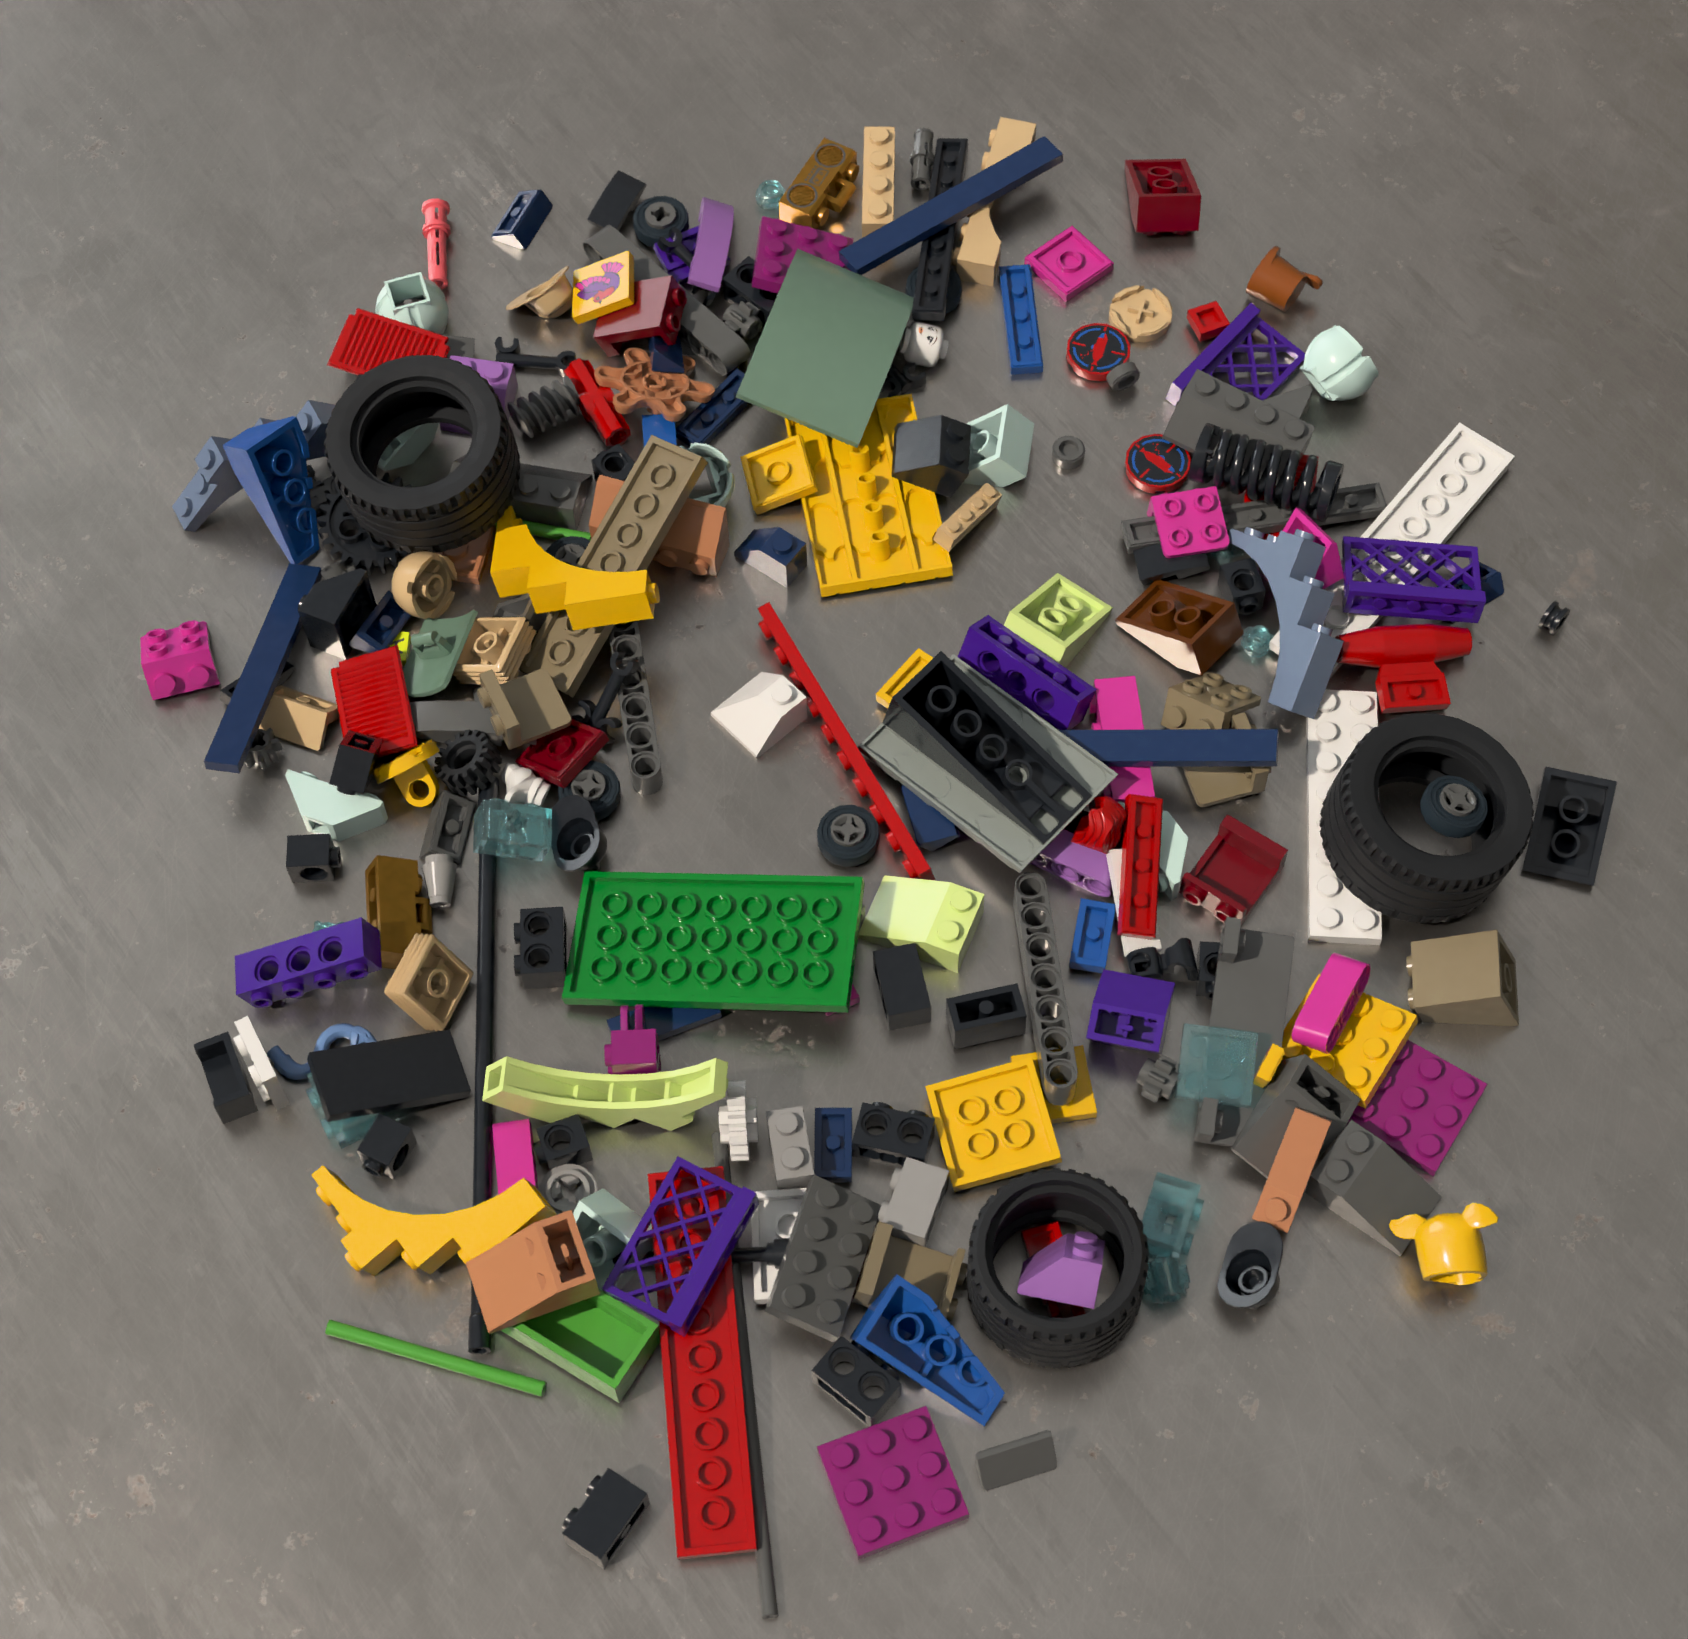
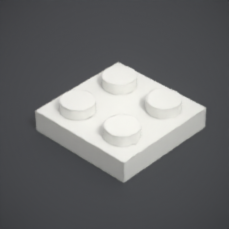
M246 1016L235 1021L234 1023L240 1035L233 1039L263 1101L266 1102L271 1099L277 1111L290 1105L249 1017Z

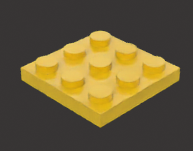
M1319 974L1284 1028L1282 1048L1285 1049V1054L1282 1060L1306 1054L1360 1098L1357 1105L1366 1109L1418 1023L1417 1015L1363 992L1339 1039L1329 1054L1293 1042L1292 1031L1294 1024L1320 976Z
M1032 1057L925 1086L954 1192L1062 1163Z

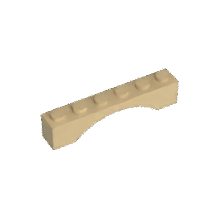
M1000 117L997 129H991L988 147H991L990 152H984L981 170L983 171L1036 141V123ZM994 201L967 216L969 218L968 223L963 222L959 238L962 244L961 247H955L952 262L953 266H957V274L962 281L994 286L1001 261V241L990 219V210Z

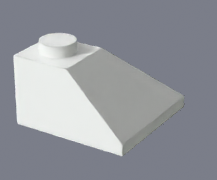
M760 672L711 712V716L758 759L808 718L807 697L783 675Z

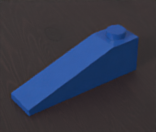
M291 416L248 428L223 444L222 446L237 479L291 564H299L318 551L320 545L316 510L311 508L309 490L313 488L312 477L308 476L306 458H310L309 446L297 417Z
M897 1274L872 1302L850 1336L851 1340L857 1342L869 1352L983 1426L986 1425L1005 1394L978 1357L966 1345L957 1330L938 1309L932 1298Z

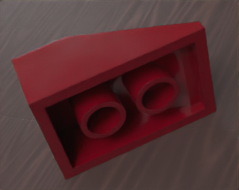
M1186 159L1125 160L1124 167L1131 219L1136 232L1144 235H1155L1158 232L1171 231L1174 234L1182 235L1189 233V231H1199L1201 193Z

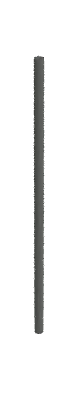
M715 1132L712 1134L715 1167L723 1166L725 1180L732 1184L728 1145L721 1144L720 1132ZM726 1192V1199L728 1204L732 1195ZM732 1263L757 1551L755 1553L762 1618L770 1619L778 1617L741 1266L740 1263Z

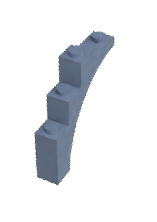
M308 400L296 416L309 446L310 458H306V461L326 457L324 451L326 449L324 440L327 438L325 430L328 427L327 422L331 417V412L335 407L334 404ZM259 418L254 427L276 420ZM211 436L194 460L199 470L172 506L184 531L195 532L212 512L228 498L243 489L222 446L231 439Z
M1249 527L1245 528L1244 533L1230 529L1228 534L1229 543L1243 549L1257 562L1268 579L1276 600L1280 624V651L1276 677L1268 703L1314 719L1344 642L1331 637L1333 630L1323 626L1335 594L1322 589L1324 582L1314 579L1326 547L1314 542L1315 535L1296 529L1294 535L1284 531H1280L1278 537L1268 534L1266 540L1263 539L1265 533Z

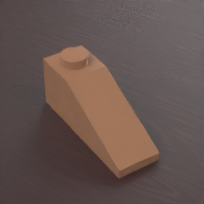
M1295 1108L1252 1219L1258 1222L1263 1221L1278 1230L1288 1233L1332 1122L1331 1120L1301 1108Z

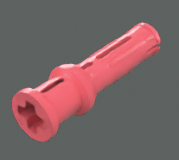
M434 198L426 200L422 204V213L425 215L422 233L427 239L428 277L443 290L448 286L446 239H448L451 233L450 226L447 224L450 206L447 201ZM436 253H438V265L436 263Z

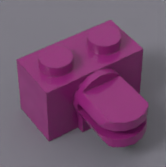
M643 1004L635 1005V1030H630L629 1005L620 1006V1030H612L611 1044H605L604 1046L605 1066H608V1074L661 1072L658 1033H656V1029H645Z

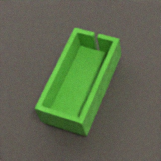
M600 1289V1294L501 1330L620 1403L661 1341L658 1324Z

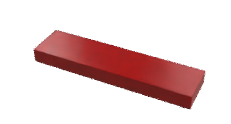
M1128 794L1125 797L1127 818L1123 827L1117 935L1152 940L1156 938L1163 799Z

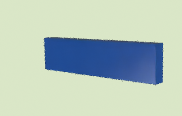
M1030 264L999 266V281L1011 375L1043 373V359Z

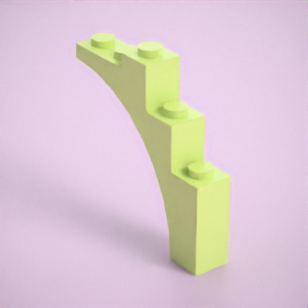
M506 1056L486 1066L482 1101L547 1123L579 1114V1117L611 1128H616L633 1119H637L672 1131L693 1122L696 1110L725 1097L728 1088V1062L714 1058L695 1066L672 1071L647 1074H599L561 1070Z

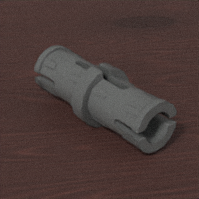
M920 128L916 130V133L914 132V151L910 155V164L913 166L911 186L916 190H926L931 184V167L934 164L935 157L932 153L934 133L927 128Z

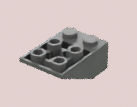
M1306 1054L1284 1059L1275 1071L1231 1150L1265 1178H1268L1294 1110L1298 1107L1332 1121L1319 1152L1318 1160L1343 1131L1360 1098Z

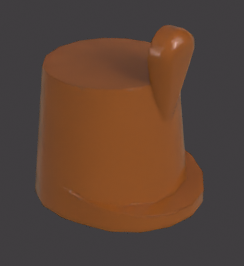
M1274 246L1255 269L1248 282L1246 293L1286 312L1297 300L1306 283L1314 289H1319L1323 281L1318 276L1298 270L1280 256L1281 248Z

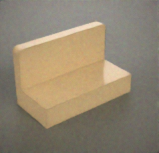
M280 685L275 688L259 729L266 731L271 728L275 737L318 751L323 748L327 725L339 719L337 704Z

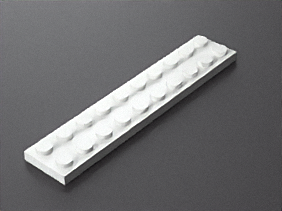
M1459 423L1361 537L1445 544L1513 464L1515 456ZM1351 549V553L1361 561L1370 556L1363 549ZM1388 551L1384 554L1395 564L1403 559L1397 552ZM1426 554L1418 556L1425 564H1428L1433 558L1431 555ZM1343 558L1341 559L1342 570H1343ZM1377 560L1368 566L1379 576L1388 570ZM1410 563L1402 568L1412 578L1420 573ZM1361 572L1353 576V581L1371 582ZM1394 574L1386 580L1390 584L1405 585ZM1344 578L1324 589L1335 594L1323 624L1324 627L1333 630L1331 637L1335 638L1338 635L1372 628L1383 617L1380 615L1343 613ZM1280 630L1271 639L1268 648L1277 655H1279ZM1335 663L1330 678L1342 665L1341 663Z

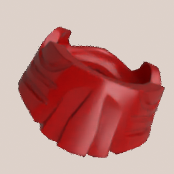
M1099 795L1095 798L1096 809H1091L1088 815L1082 816L1071 842L1108 854L1109 850L1115 849L1118 842H1120L1122 826L1127 818V812L1113 798L1107 795Z

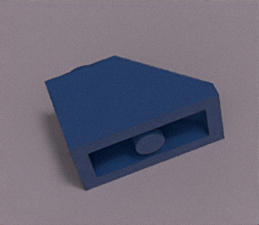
M780 527L754 529L734 551V556L786 588L792 584L807 566L806 543Z

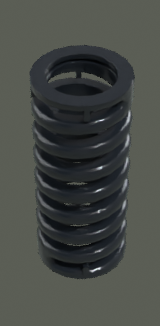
M1211 423L1205 424L1192 457L1188 475L1190 481L1204 485L1213 479L1214 486L1219 490L1225 489L1230 484L1231 492L1235 495H1240L1247 489L1248 497L1254 501L1261 498L1264 494L1265 502L1270 506L1277 504L1281 499L1282 507L1286 511L1293 510L1298 504V508L1302 509L1308 516L1313 512V519L1325 523L1340 485L1344 464L1331 460L1327 461L1311 494L1318 458L1315 455H1310L1293 490L1301 455L1300 451H1291L1285 469L1276 485L1279 465L1284 450L1282 445L1277 444L1274 446L1267 466L1259 480L1262 459L1267 444L1266 441L1263 439L1257 441L1250 461L1242 475L1244 458L1250 439L1249 436L1246 434L1240 436L1234 454L1225 470L1227 452L1233 433L1230 429L1223 430L1212 458L1208 455H1213L1214 453L1213 450H1209L1213 435L1218 436L1221 427ZM1207 460H1211L1210 464L1207 467Z

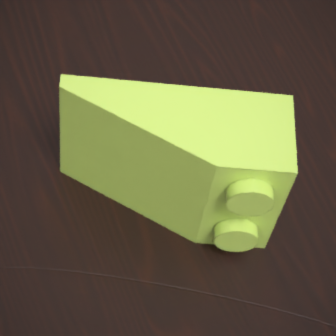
M1057 573L1009 612L1004 626L1063 667H1067L1109 616L1113 607Z
M884 875L861 926L858 938L886 948L916 943L920 960L958 973L983 916L984 894L951 882Z

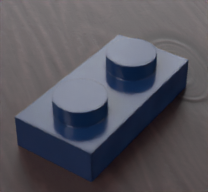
M815 1108L814 1175L832 1183H852V1108Z

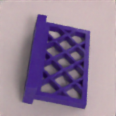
M1250 303L1172 382L1165 399L1176 406L1197 369L1211 376L1214 372H1228L1229 385L1244 392H1253V396L1260 400L1268 399L1303 364L1305 353L1258 316L1261 310ZM1256 329L1268 338V344H1253L1251 335ZM1234 352H1247L1249 364H1233L1232 354ZM1254 352H1269L1271 364H1255ZM1276 352H1286L1295 360L1291 364H1277ZM1234 372H1250L1252 384H1236ZM1257 372H1272L1274 382L1272 384H1258Z
M1343 536L1342 558L1345 594L1342 601L1343 613L1468 623L1479 622L1486 603L1485 591L1481 589L1478 547ZM1351 549H1363L1370 556L1361 561L1351 553ZM1388 551L1397 552L1403 559L1395 564L1384 554ZM1421 554L1431 555L1437 561L1428 566L1418 556ZM1454 557L1469 558L1470 564L1462 569L1451 559ZM1375 560L1388 569L1380 576L1368 567ZM1409 563L1421 572L1414 578L1402 569ZM1444 566L1455 576L1447 581L1435 571ZM1361 572L1371 582L1353 581V576ZM1394 574L1405 585L1390 584L1386 580ZM1428 577L1439 587L1422 586L1420 582ZM1462 580L1472 590L1457 589L1453 585Z
M677 1156L604 1283L602 1291L670 1326L672 1331L685 1337L759 1205L757 1193L744 1186L741 1189ZM681 1169L696 1176L699 1188L677 1195L674 1182ZM701 1179L711 1185L703 1187ZM671 1189L673 1196L665 1198ZM721 1189L732 1195L725 1208L710 1212L705 1196L706 1193ZM701 1195L706 1213L684 1220L679 1202ZM675 1203L680 1221L658 1228L655 1215L659 1208ZM720 1217L717 1224L714 1226L712 1219ZM708 1220L712 1231L708 1240L691 1245L686 1227ZM652 1222L654 1229L646 1231ZM682 1228L687 1247L665 1253L660 1235ZM656 1236L661 1255L639 1261L636 1248L640 1241ZM701 1250L699 1256L695 1259L694 1252ZM690 1253L693 1264L690 1272L686 1275L672 1278L668 1260ZM633 1255L635 1262L628 1264L630 1258ZM663 1261L668 1280L646 1286L641 1268ZM637 1269L642 1288L626 1293L615 1287L621 1274ZM683 1283L677 1293L675 1285ZM671 1287L674 1300L668 1311L664 1313L652 1306L648 1293ZM644 1295L646 1303L635 1297Z

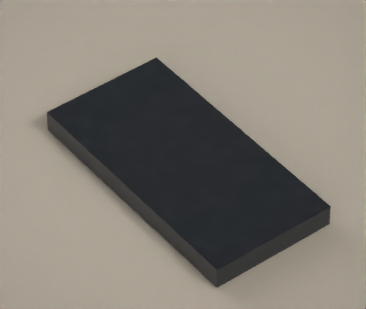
M450 1029L309 1052L307 1058L327 1122L467 1098L471 1092Z

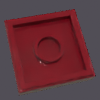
M571 719L569 727L539 738L537 745H530L516 759L515 763L520 767L531 769L536 777L543 778L550 783L565 788L609 741V738L604 731Z

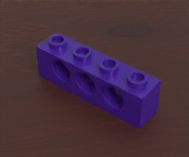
M989 615L969 627L958 654V658L1059 730H1071L1083 721L1097 690Z
M360 917L236 955V995L255 1008H265L271 1006L273 1002L282 999L299 998L304 993L319 988L328 989L342 981L365 978L369 973L382 970L380 930Z

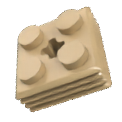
M476 617L452 675L456 676L457 680H460V684L481 685L479 674L491 669L499 684L516 679L519 675L518 669L525 655L532 648L531 642L536 634V630H532L533 626H529V622L525 621V617Z
M416 933L405 950L395 972L389 979L384 993L426 1031H443L474 973L433 934L424 935L423 933Z

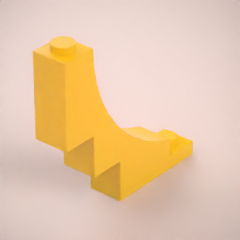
M512 506L505 510L504 515L497 522L490 574L500 598L529 593L536 614L566 609L573 631L654 618L655 604L660 602V595L657 583H651L647 570L630 572L595 571L573 566L556 559L536 543L530 534L527 524H523L521 518H516Z

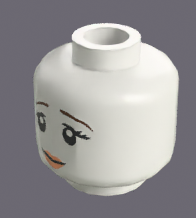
M914 322L909 328L905 327L899 345V352L903 353L906 362L933 367L939 358L945 359L949 342L944 340L943 330L940 327Z

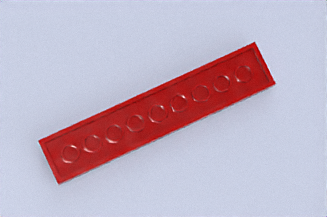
M723 1166L702 1168L725 1180ZM684 1170L680 1171L674 1182L677 1195L699 1188L696 1176ZM668 1172L648 1173L650 1203ZM701 1179L703 1187L711 1185ZM671 1189L665 1198L673 1196ZM719 1189L705 1194L710 1212L727 1206L725 1191ZM701 1195L679 1202L684 1220L706 1213ZM675 1203L660 1207L655 1215L658 1228L680 1221ZM720 1217L712 1219L714 1226L717 1224ZM708 1220L686 1227L691 1245L708 1240L712 1233ZM682 1228L660 1235L665 1253L687 1247ZM656 1236L653 1237L654 1256L661 1255ZM701 1250L694 1252L695 1259H697ZM690 1253L668 1260L672 1278L688 1274L693 1266ZM730 1255L685 1337L672 1331L670 1326L659 1321L678 1560L757 1551L732 1256ZM663 1261L655 1264L656 1283L668 1280ZM683 1283L675 1285L677 1293ZM671 1287L657 1291L658 1310L666 1313L674 1300Z

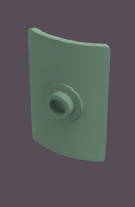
M473 609L469 613L455 618H426L419 633L411 636L413 648L403 669L408 697L433 695L447 687L478 611Z

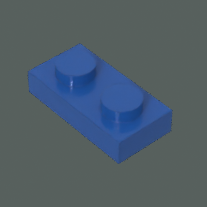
M1081 898L1069 968L1102 973L1103 969L1106 968L1116 910L1115 904Z

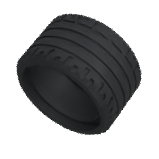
M1053 1168V1170L1048 1171L1040 1169L1038 1172L1025 1173L1019 1179L1015 1177L1005 1186L1002 1185L997 1189V1194L995 1196L991 1195L987 1203L979 1211V1219H975L969 1241L967 1268L969 1301L972 1302V1312L979 1326L985 1328L986 1336L993 1340L1001 1350H1007L1013 1358L1017 1357L1027 1364L1031 1362L1036 1363L1038 1367L1044 1368L1045 1366L1061 1368V1366L1066 1365L1070 1368L1076 1367L1078 1364L1084 1365L1090 1363L1092 1358L1096 1357L1098 1359L1104 1356V1353L1115 1348L1117 1341H1122L1134 1324L1135 1316H1137L1141 1305L1148 1273L1149 1249L1147 1235L1143 1234L1144 1226L1142 1221L1139 1220L1134 1207L1130 1208L1128 1205L1129 1201L1124 1196H1121L1113 1186L1109 1187L1106 1185L1104 1180L1093 1178L1091 1174L1085 1172L1083 1174L1078 1173L1073 1169H1068V1171L1061 1170V1168ZM1043 1221H1065L1081 1226L1097 1235L1100 1240H1105V1245L1116 1262L1119 1284L1112 1295L1099 1307L1083 1315L1069 1318L1046 1317L1022 1307L1004 1290L996 1276L993 1264L996 1254L1008 1238L1016 1231L1030 1224Z

